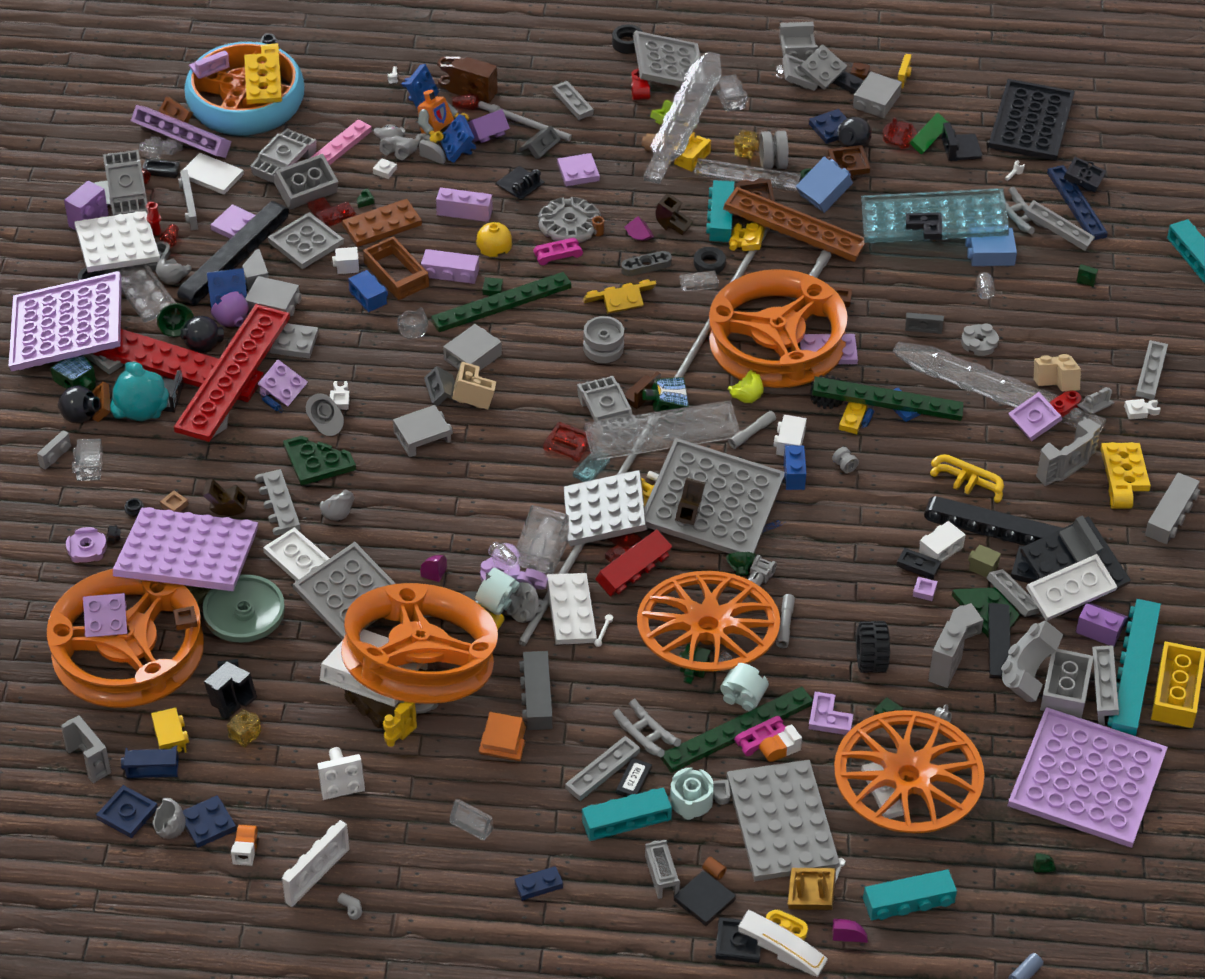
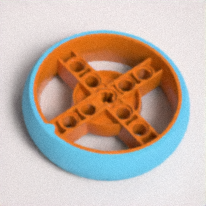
M236 42L214 48L202 55L198 60L225 50L229 56V68L200 79L190 69L185 81V98L188 107L202 124L220 133L240 136L255 135L273 130L286 123L296 113L302 102L305 85L302 72L297 63L286 52L279 49L280 76L291 84L290 86L281 84L282 102L247 104L244 55L261 54V45L265 43ZM205 91L219 94L223 103L221 106L215 105L204 99L199 93Z

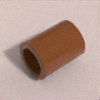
M601 216L593 217L592 226L597 231L596 234L594 233V236H602L604 234V218Z
M708 857L702 866L704 871L717 880H720L727 871L724 865L712 857Z

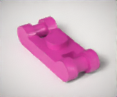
M576 238L539 245L533 249L540 265H546L549 261L570 256L577 258L583 254V250Z
M775 716L739 733L734 738V741L738 746L742 747V752L746 756H751L759 749V744L764 739L774 737V735L785 731L787 726L783 725V720L780 716Z

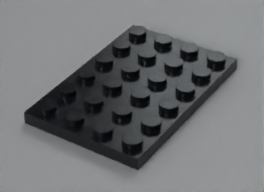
M1008 79L988 148L1057 161L1075 91Z

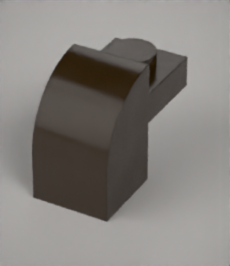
M667 193L657 205L655 211L656 219L665 230L670 227L683 236L692 226L693 220L679 212L682 202Z
M213 478L206 480L203 496L210 502V511L225 516H234L246 511L249 496L237 485L224 490Z
M686 478L675 521L690 525L695 524L706 482Z

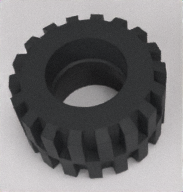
M860 621L857 626L856 656L857 665L861 673H886L890 662V637L888 625L885 621Z

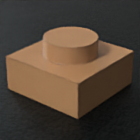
M176 491L171 492L160 501L163 509L174 512H181L189 505L188 499Z

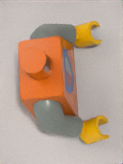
M428 90L423 93L425 101L418 105L417 108L418 124L421 133L430 134V141L436 143L443 139V134L440 130L450 124L454 117L456 118L459 114L446 101V98L437 97L433 90ZM466 113L461 114L465 116L466 120L469 119V116Z

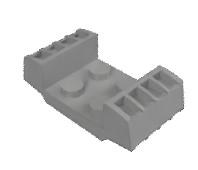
M287 128L281 134L278 133L259 152L257 159L250 166L252 174L274 183L276 170L295 164L301 157L306 159L312 157L316 152L317 140Z
M138 149L103 154L113 216L142 211L148 213Z
M613 375L577 384L578 398L582 407L587 406L595 422V435L599 442L636 433L637 424L631 407Z
M1090 419L1083 420L1077 424L1075 439L1072 444L1063 447L1061 451L1050 443H1047L1041 449L1036 477L1044 486L1055 481H1063L1089 463V458L1096 453L1101 425Z

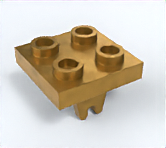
M791 868L788 908L796 910H833L835 868Z

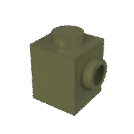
M979 544L975 551L972 550L969 555V571L987 578L989 572L998 569L1001 553Z

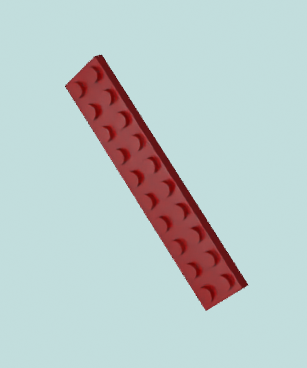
M255 304L175 424L174 432L210 442L289 321L290 313Z
M121 329L119 347L93 353L96 356L101 355L112 361H121L122 364L134 361L140 363L143 369L171 379H175L177 370H181L183 382L197 387H201L219 360L212 356ZM255 371L238 397L239 400L249 402L259 386V381L264 377V372Z

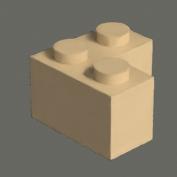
M1061 354L1059 357L1041 356L1040 358H1034V381L1038 386L1057 385L1061 391L1080 390L1081 369L1072 356Z
M461 362L455 380L452 399L459 403L474 405L480 409H489L496 381L479 377V366Z

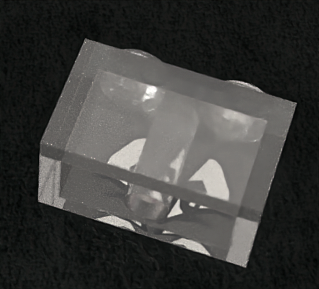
M736 74L717 77L716 93L725 111L745 109L748 95L743 90L742 82L738 80Z
M77 439V447L73 448L75 462H72V472L76 473L77 481L101 480L103 458L101 439Z

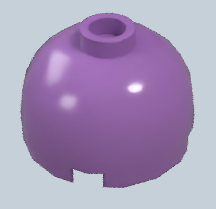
M235 291L221 297L222 301L218 305L215 303L211 309L214 319L224 327L241 326L249 313L247 300L242 293L239 294V292Z

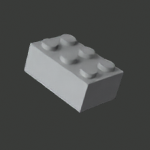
M324 154L276 170L274 175V184L289 210L337 193L338 180Z
M1057 649V651L1053 652L1050 658L1040 710L1045 711L1047 707L1082 718L1094 656Z

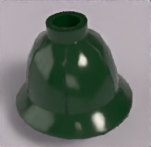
M168 304L160 310L157 316V326L163 334L178 337L181 336V329L184 328L186 322L194 316L192 311L183 304Z

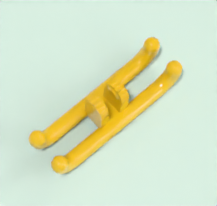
M946 454L936 456L932 460L931 465L934 467L930 472L932 477H936L939 472L950 473L957 476L953 485L954 489L958 490L962 483L967 480L969 482L965 486L964 493L969 495L976 484L995 493V503L1001 502L1004 482L998 475ZM942 462H947V463H949V464H952V465H954V466H957V467L961 468L962 470H960V469H958V468H955V467H953V466L947 465V464H940V463H942ZM979 476H981V477H983V478H986V479H988V480H991V481L995 482L996 484H994V483H992V482H989V481H987V480H984V479L980 478Z

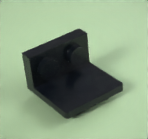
M950 122L943 123L941 139L948 161L982 158L976 134L956 135L955 129H952Z

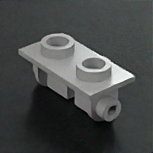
M1104 387L1098 393L1087 395L1084 401L1077 404V406L1084 409L1086 413L1094 414L1115 403L1110 400L1112 390Z

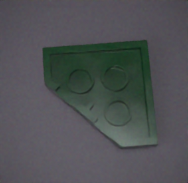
M304 436L283 441V446L301 486L356 470V464L349 451H339L333 449L331 445L319 441L314 443L308 441V438Z

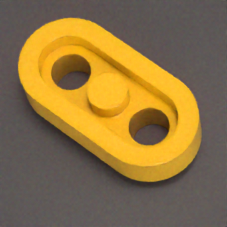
M772 910L766 915V918L770 921L778 923L779 926L790 931L800 939H806L808 926L803 920L780 910Z

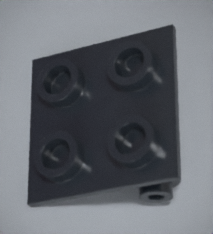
M518 166L495 184L522 200L543 185L545 181L540 179L541 172L538 169H534L530 173L521 166Z

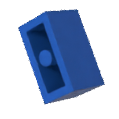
M368 270L348 278L349 292L367 312L387 304V289L385 286H381L374 275L372 276Z
M785 445L784 472L786 490H805L806 462L804 445Z

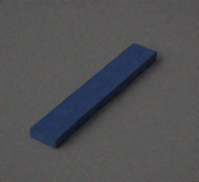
M1065 166L1048 168L1047 174L1083 230L1093 235V240L1107 238L1108 233L1078 186L1063 178L1067 171Z

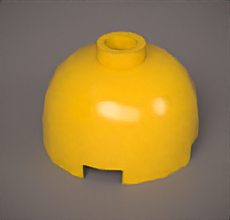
M487 223L478 231L476 246L483 255L488 257H498V254L503 252L507 254L512 247L510 230L501 223Z

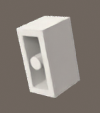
M784 415L783 421L778 423L777 433H779V436L775 435L773 446L777 447L776 455L784 456L785 445H802L807 418Z
M948 521L942 526L939 525L929 535L922 537L919 553L944 562L964 547L965 534Z

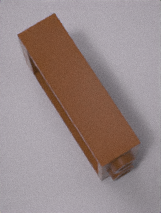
M394 236L363 250L364 264L397 300H401L429 287L428 272ZM394 254L413 275L395 282L377 261Z

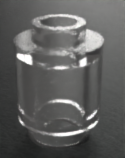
M989 273L979 274L976 279L978 297L981 299L994 297L996 290L993 277Z

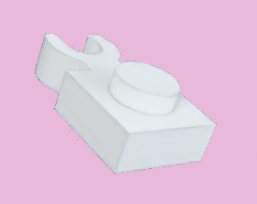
M334 381V391H330V398L339 409L349 410L350 392L348 391L347 381H344L343 386H337V381Z
M1144 399L1127 400L1124 404L1129 419L1147 418L1148 414L1159 415L1160 407H1157V400H1151L1148 403H1145Z

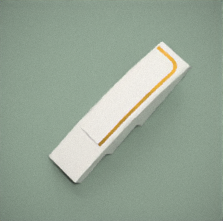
M750 910L747 911L738 927L739 932L757 939L759 946L778 954V960L818 977L828 958L790 931Z

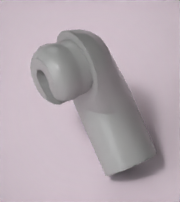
M345 893L339 895L338 903L347 907L348 916L354 920L360 918L362 915L361 902Z

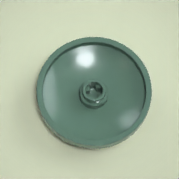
M240 575L234 591L211 589L203 602L204 621L209 630L216 636L231 642H251L269 635L280 625L285 613L284 597L280 589L270 580L256 575Z

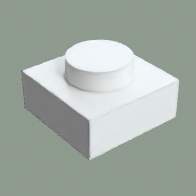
M382 158L373 168V174L389 179L397 170V164Z

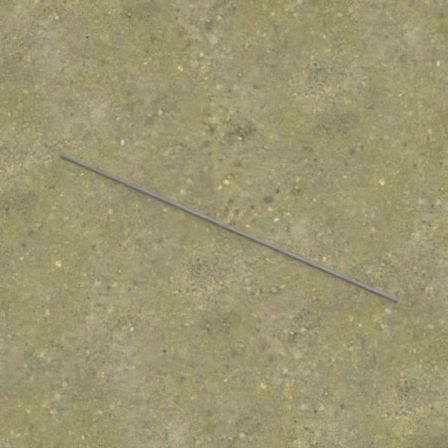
M765 228L763 240L770 228ZM757 250L748 251L731 282L743 276ZM709 319L675 377L684 376L711 330ZM653 412L617 475L628 472L662 413ZM585 543L574 546L558 574H568ZM548 592L543 599L544 604L539 606L542 608V612L536 613L518 641L521 646H526L550 605Z

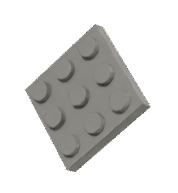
M309 212L268 236V242L300 268L304 269L342 246L344 238Z

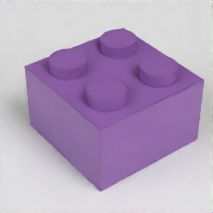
M90 181L84 183L64 200L68 225L76 230L75 221L107 217L109 215L104 188Z

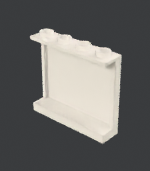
M365 629L360 633L361 642L378 648L388 643L389 638ZM342 641L321 663V681L393 707L397 705L399 700L383 696L368 689L348 672L341 656ZM409 663L398 667L418 671L420 668L426 670L428 663Z

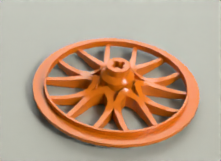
M695 571L671 577L651 589L639 606L637 627L646 646L663 660L691 670L723 671L733 669L738 663H751L766 653L778 636L780 615L777 605L771 596L754 582L726 572ZM699 584L704 595L702 604L693 601L683 590V587ZM706 584H718V586L711 593ZM727 586L742 591L726 604L719 605L717 602L722 591ZM676 590L680 599L665 595ZM749 595V596H751L753 599H755L758 603H754V602L742 603V602H743V600ZM658 602L678 608L685 614L651 611ZM764 610L768 620L733 617L748 611ZM649 619H655L667 623L651 632L648 621ZM768 627V630L762 640L749 628ZM672 630L687 631L664 647L654 638ZM734 633L745 636L757 643L758 646L749 653H746L727 635ZM691 642L689 660L669 652ZM699 642L706 645L714 644V662L693 661L694 652ZM720 644L732 650L740 657L719 662Z
M890 711L863 720L845 735L835 757L834 772L836 783L845 801L866 820L897 832L927 833L941 830L957 823L974 808L981 796L984 785L982 759L977 748L966 734L944 719L918 711ZM908 724L904 740L891 725ZM913 725L932 729L933 733L925 747L915 752L910 745ZM879 728H884L895 743L897 754L888 752L867 734ZM938 733L952 741L951 743L933 747ZM863 739L873 751H852V749L859 740ZM957 748L963 752L967 759L966 762L943 765L930 763L937 756ZM848 758H858L877 763L884 769L879 771L846 772V764ZM970 768L971 785L952 773ZM848 779L872 782L856 796L851 789ZM935 781L948 782L964 788L969 793L962 804H960L931 783ZM883 786L894 788L893 794L876 813L861 802L864 797L877 788ZM918 794L922 796L927 804L932 821L911 823L908 808L909 795ZM932 798L950 805L955 810L944 817L936 819ZM899 799L901 800L905 822L881 816Z

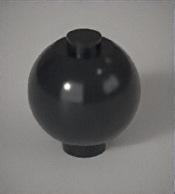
M860 117L845 119L837 130V138L842 147L862 145L864 149L872 137L870 125Z
M195 316L189 319L184 328L181 329V339L184 340L185 345L192 351L199 353L212 350L217 342H222L224 338L223 327H218L215 321L207 316Z
M84 386L69 387L61 394L58 401L61 415L67 421L75 424L89 421L101 407L100 399L95 397L93 392Z

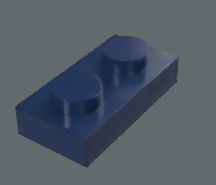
M556 866L515 878V886L522 901L563 888V882Z

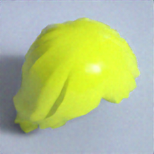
M750 370L742 381H739L734 386H729L728 390L732 398H737L744 403H753L761 397L764 387L760 375Z

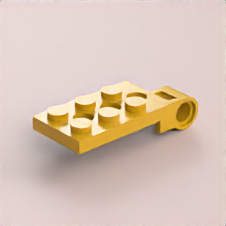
M278 44L261 45V54L244 55L247 104L282 102Z
M1101 443V453L1109 482L1108 492L1111 509H1132L1133 491H1150V481L1140 443Z

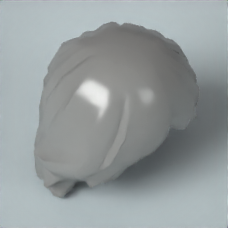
M165 258L160 259L156 267L159 279L169 285L180 282L192 270L189 264L182 266L175 259L166 260Z
M345 489L342 493L334 494L324 502L322 501L320 503L321 514L327 519L334 521L345 519L354 501L353 493Z
M163 798L162 804L156 809L153 827L160 838L171 840L178 838L184 831L186 817L177 802L172 798Z

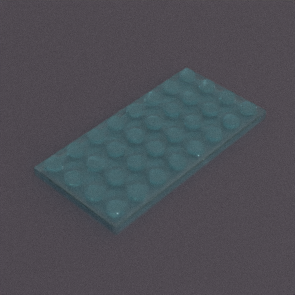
M1003 188L861 196L864 243L924 240V229L906 230V213L942 212V239L1001 237L1009 235Z

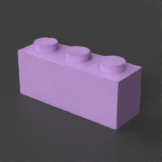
M440 188L436 198L437 215L489 222L492 213V194Z
M426 249L421 266L428 272L429 278L475 284L479 272V256Z

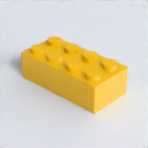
M1164 642L1151 720L1193 728L1197 714L1205 649Z

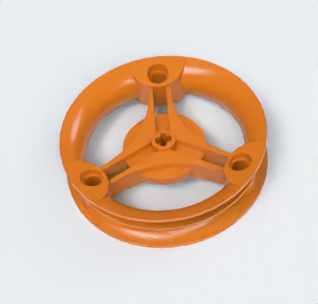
M763 270L741 276L721 289L710 307L709 322L711 330L709 344L711 352L718 364L726 372L739 380H743L747 372L752 370L760 375L763 387L787 388L804 385L814 381L815 376H824L839 363L843 356L842 350L846 347V342L842 340V336L846 334L847 311L843 300L824 281L802 272ZM782 296L797 299L786 306L770 307L759 312L733 311L746 302L763 297ZM812 314L827 317L831 324V335L828 341L816 352L800 350L798 347V343L805 336V321ZM731 332L751 336L758 344L774 349L781 357L780 361L765 360L745 354L734 347L727 337ZM786 348H790L792 352L788 353Z
M113 569L91 575L66 591L55 604L47 625V640L51 651L52 663L60 682L78 698L104 707L126 708L145 705L173 693L192 676L199 665L204 648L199 607L196 599L185 585L113 576ZM125 593V596H143L132 608L126 611L127 634L85 637V626H72L75 620L84 612L83 597ZM194 606L198 627L185 629L183 644L172 659L155 660L151 650L157 641V631L154 624L160 611H173ZM77 650L98 651L108 660L128 663L137 673L135 678L130 679L100 678L83 671L71 660L74 651ZM144 657L148 663L142 665L139 659Z
M392 584L364 593L350 605L346 612L344 620L346 635L341 646L343 663L348 672L359 683L378 694L411 703H445L473 694L482 688L491 677L494 665L492 653L496 648L498 639L496 624L491 615L480 604L461 593L428 584ZM423 616L436 617L453 623L469 633L475 641L471 644L452 638L440 627L430 624ZM381 618L400 621V624L390 631L388 643L378 648L361 642L360 633L371 622ZM433 662L460 665L458 668L434 672L415 671L398 667L409 663Z

